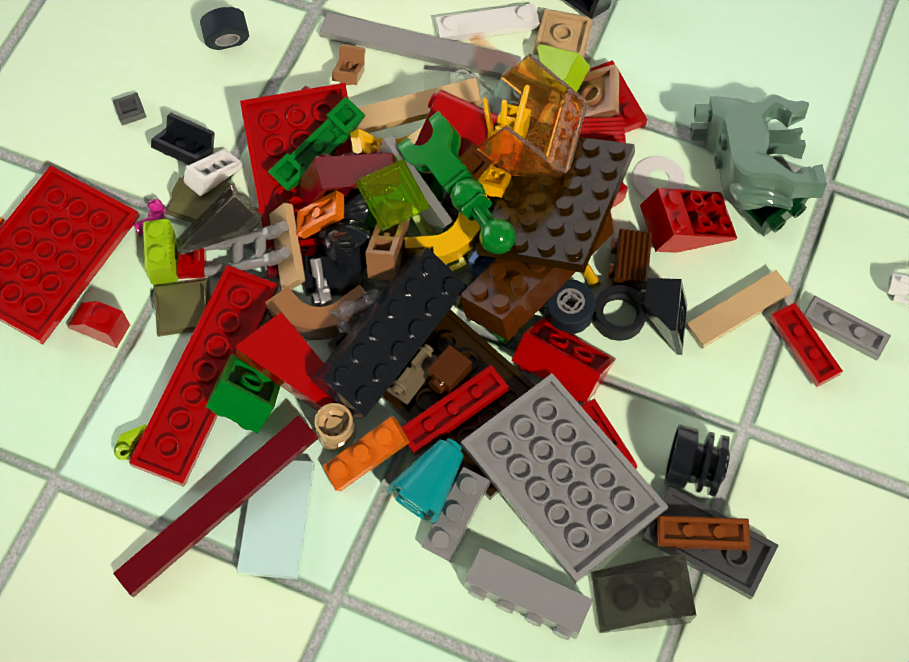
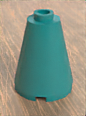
M447 438L446 441L438 440L386 488L387 493L390 495L394 491L398 494L395 500L400 505L421 519L425 515L431 517L432 519L429 523L435 524L440 517L464 456L460 452L462 447L450 438Z

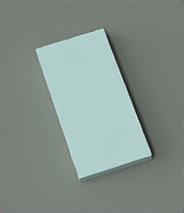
M293 460L248 499L237 568L239 575L298 580L314 462Z

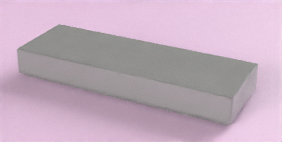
M814 295L804 313L813 328L876 361L881 356L891 337L890 334L816 295Z

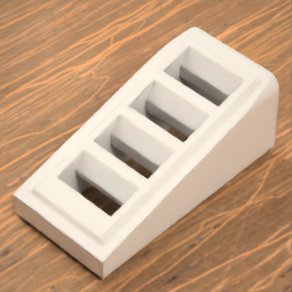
M223 149L186 166L183 181L199 196H202L241 169L243 163L226 149Z

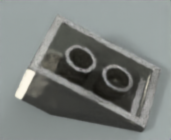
M233 183L176 238L178 251L183 255L242 236L246 231L250 233L260 224L262 214L258 206Z
M685 554L654 557L590 573L600 633L691 623L697 616Z

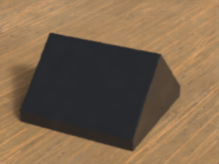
M323 245L308 247L305 254L306 296H311V293H314L316 288L315 278L312 276L310 259L321 258L323 277L327 280L331 296L343 297L358 285L362 287L363 269L351 274L341 273L333 261L326 255Z

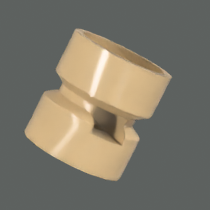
M330 403L318 410L314 425L321 445L331 452H342L350 447L355 440L356 434L351 412L339 403Z

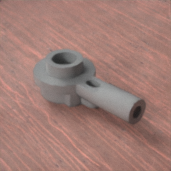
M321 258L310 259L312 276L315 278L316 286L315 292L311 293L312 306L324 307L331 305L330 289L326 278L323 277Z

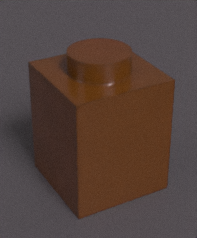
M449 345L427 369L429 386L439 394H450L460 387L471 375L472 361Z

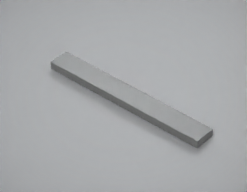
M327 12L319 31L320 37L499 79L507 65L519 70L521 56L331 12Z

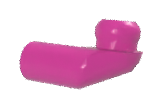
M153 199L149 201L148 208L150 211L147 218L134 223L139 236L143 235V223L145 221L164 219L166 207L162 205L161 200Z

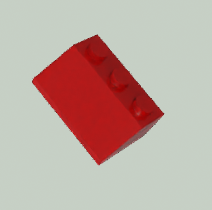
M542 318L524 333L511 361L518 364L521 370L527 373H534L543 380L550 374H553L576 401L587 403L596 393L616 358L574 334L554 328L547 319Z

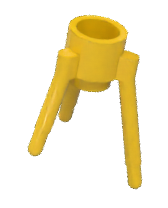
M529 85L524 87L513 131L511 126H507V101L503 100L501 103V123L494 130L488 99L485 97L482 99L488 128V140L492 141V150L498 152L514 150V142L518 141L519 128L528 98Z

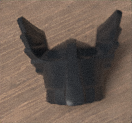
M361 189L344 203V218L340 222L322 229L318 235L323 240V248L326 255L333 261L341 273L351 274L367 267L366 250L371 239V232L365 224L366 217L369 214L370 202L367 199L365 189Z

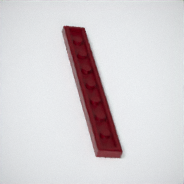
M298 415L118 568L113 575L128 594L134 598L318 440L317 434Z

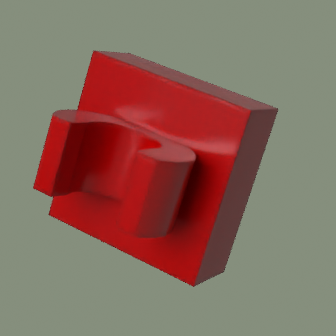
M204 248L177 250V276L179 279L206 278L204 274L206 251Z

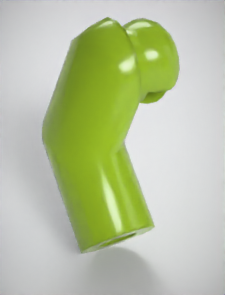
M146 424L120 434L114 447V455L117 459L124 461L132 456L137 442L140 441L147 427Z

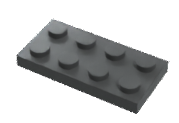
M671 486L663 498V501L668 505V509L661 514L664 516L728 518ZM655 519L649 524L642 540L657 548ZM750 530L749 551L658 549L751 600L779 545Z

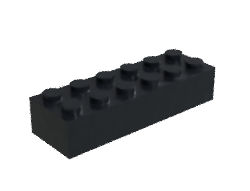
M429 248L415 251L324 362L311 381L335 403L344 405L351 412L353 418H365L468 286Z

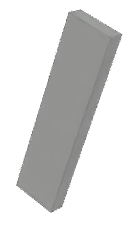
M392 136L383 139L379 151L382 153H393L400 185L433 232L439 235L449 230L453 220L416 168L404 158L396 140Z

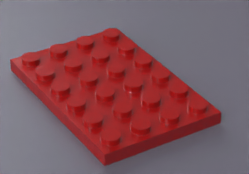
M345 83L240 101L262 228L271 225L269 214L283 203H288L295 196L303 199L300 184L287 191L268 171L287 153L291 155L328 119L327 114L345 97L348 98ZM351 136L332 156H342L353 152ZM321 231L305 239L298 236L301 249L314 245H323V240L318 237ZM266 239V249L275 248L273 239Z
M50 165L0 228V321L43 345L140 217L138 211Z

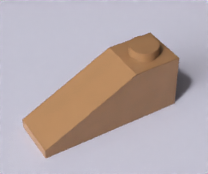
M384 202L366 250L368 279L391 281L400 270L412 204Z

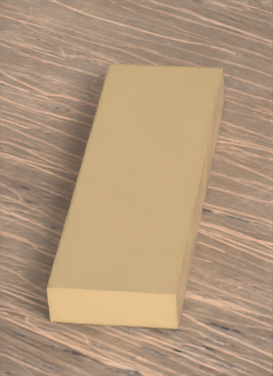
M283 203L271 212L269 216L271 225L282 220L286 221L289 225L287 231L273 240L275 251L282 247H286L290 251V256L283 259L277 265L281 289L283 290L288 286L292 290L305 281L298 235H296L293 206L289 203Z

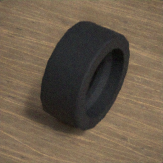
M626 285L609 286L601 291L596 298V308L593 316L594 325L601 335L610 340L624 341L632 339L640 333L645 324L647 311L645 305H641V294L639 291ZM614 300L625 301L636 310V318L630 325H614L604 317L603 310L605 305Z

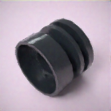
M678 424L669 454L664 483L684 489L689 478L694 477L695 491L700 493L706 480L708 481L707 495L715 497L727 473L730 459V437L721 434L717 445L714 446L715 433L709 431L704 443L698 442V428Z

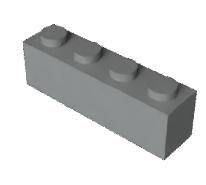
M482 548L479 549L465 579V588L469 590L468 594L482 601L485 598L497 603L496 607L510 614L513 611L525 616L524 620L537 627H541L542 624L553 629V634L565 640H569L570 637L577 639L593 602V599Z

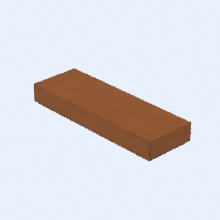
M659 515L656 518L657 548L750 550L749 519L664 515Z

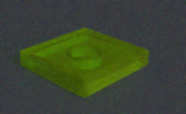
M404 159L356 181L382 232L430 208Z

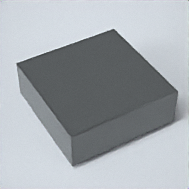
M137 92L113 100L122 126L147 117Z

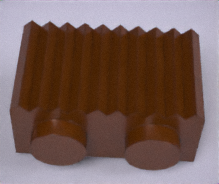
M622 228L619 229L618 237L612 238L610 254L615 255V262L609 263L608 278L613 279L612 286L626 285L637 291H641L642 288L646 289L652 241L651 232L630 231L629 229L624 230Z

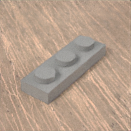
M463 467L446 499L438 521L430 529L422 548L450 562L491 483L490 480Z

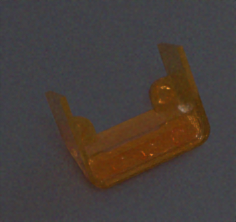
M529 53L501 76V79L520 93L518 104H520L525 85L530 86L525 108L531 110V125L526 140L506 125L479 144L477 150L512 176L558 178L567 173L571 168L586 113V104L584 99L575 90Z

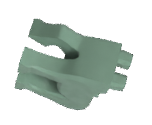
M770 94L757 102L738 98L710 96L709 104H695L694 121L704 123H691V141H705V148L715 155L714 167L719 169L722 190L726 200L734 207L750 210L760 209L764 206H774L789 210L793 206V198H823L827 185L823 164L815 165L812 168L811 166L803 167L794 173L769 156L771 154H787L793 156V158L802 159L806 148L805 140H801L803 128L769 130L767 124L769 121L776 119L786 127H789L804 120L809 108V102L803 100L797 102L777 94Z

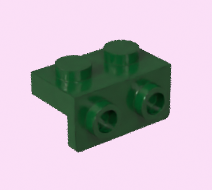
M793 198V206L789 210L774 206H764L760 209H743L742 215L764 237L771 231L774 233L779 231L786 224V220L792 216L794 218L799 217L807 208L805 204L808 198Z

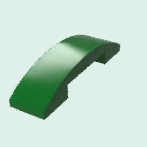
M347 97L327 114L328 119L291 155L287 153L268 171L287 191L300 184L299 180L315 157L322 154H330L332 156L365 118V114Z

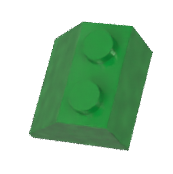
M231 354L210 394L206 407L211 409L214 414L226 417L236 422L241 428L258 434L275 407L280 386L237 356Z

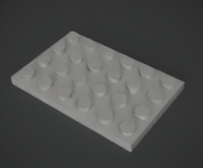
M550 374L461 441L462 448L575 584L668 509V505L553 374Z

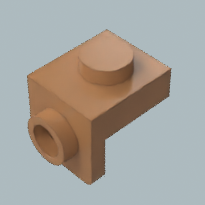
M341 44L339 60L332 71V81L345 83L346 85H357L365 71L366 49Z

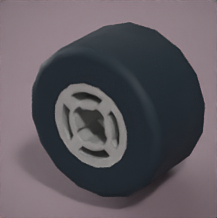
M217 8L207 12L200 20L205 45L210 49L222 50L240 46L249 38L245 15L239 8Z
M568 279L545 303L544 315L547 321L554 328L563 332L577 334L584 331L590 326L596 308V299L593 291L585 283Z

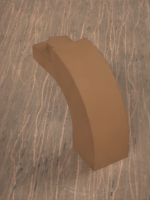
M358 285L335 303L324 307H315L302 302L287 286L266 301L265 304L272 318L282 312L304 339L326 340L334 338L350 324L352 316L360 315L366 309L368 299L367 292Z

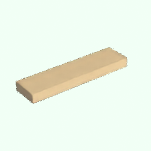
M775 270L688 322L686 329L703 349L792 294L793 290L779 272Z

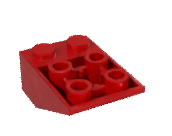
M657 188L640 204L648 232L652 233V244L655 252L678 253L737 239L721 192Z

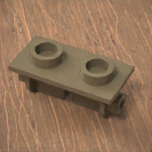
M427 344L420 347L386 391L408 405L427 380V369L437 359L432 354L434 350Z

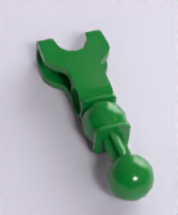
M437 111L429 118L433 134L426 144L417 146L411 143L408 138H405L398 144V148L407 162L413 165L419 172L434 174L445 191L450 194L454 208L470 221L476 220L481 227L479 238L483 248L492 254H504L510 251L515 244V230L510 222L495 218L488 209L492 206V202L486 197L483 185L474 179L459 157L458 151L461 146V136L451 123Z

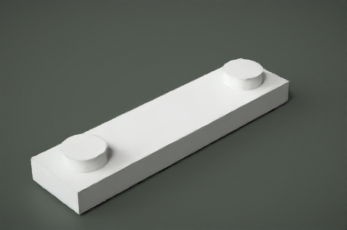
M535 3L436 17L439 37L453 41L539 29L540 26Z

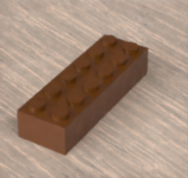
M611 211L592 255L614 233ZM497 258L460 294L465 316L509 341L576 271Z

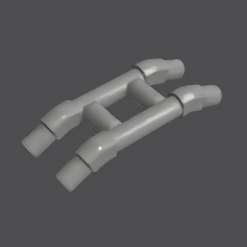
M282 220L276 224L263 227V229L235 236L204 240L205 251L232 249L233 262L205 266V276H221L226 265L246 271L282 262L283 259L290 256L289 249L282 247L276 251L266 253V239H274L289 229L288 223ZM255 242V257L244 260L243 245Z

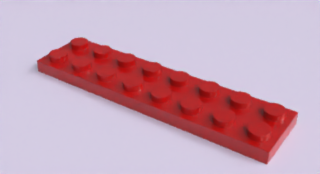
M226 265L129 461L131 467L185 487L218 417L211 409L206 407L210 394L231 354L237 356L235 354V346L260 328L268 312L265 302L276 295L278 291L277 283Z

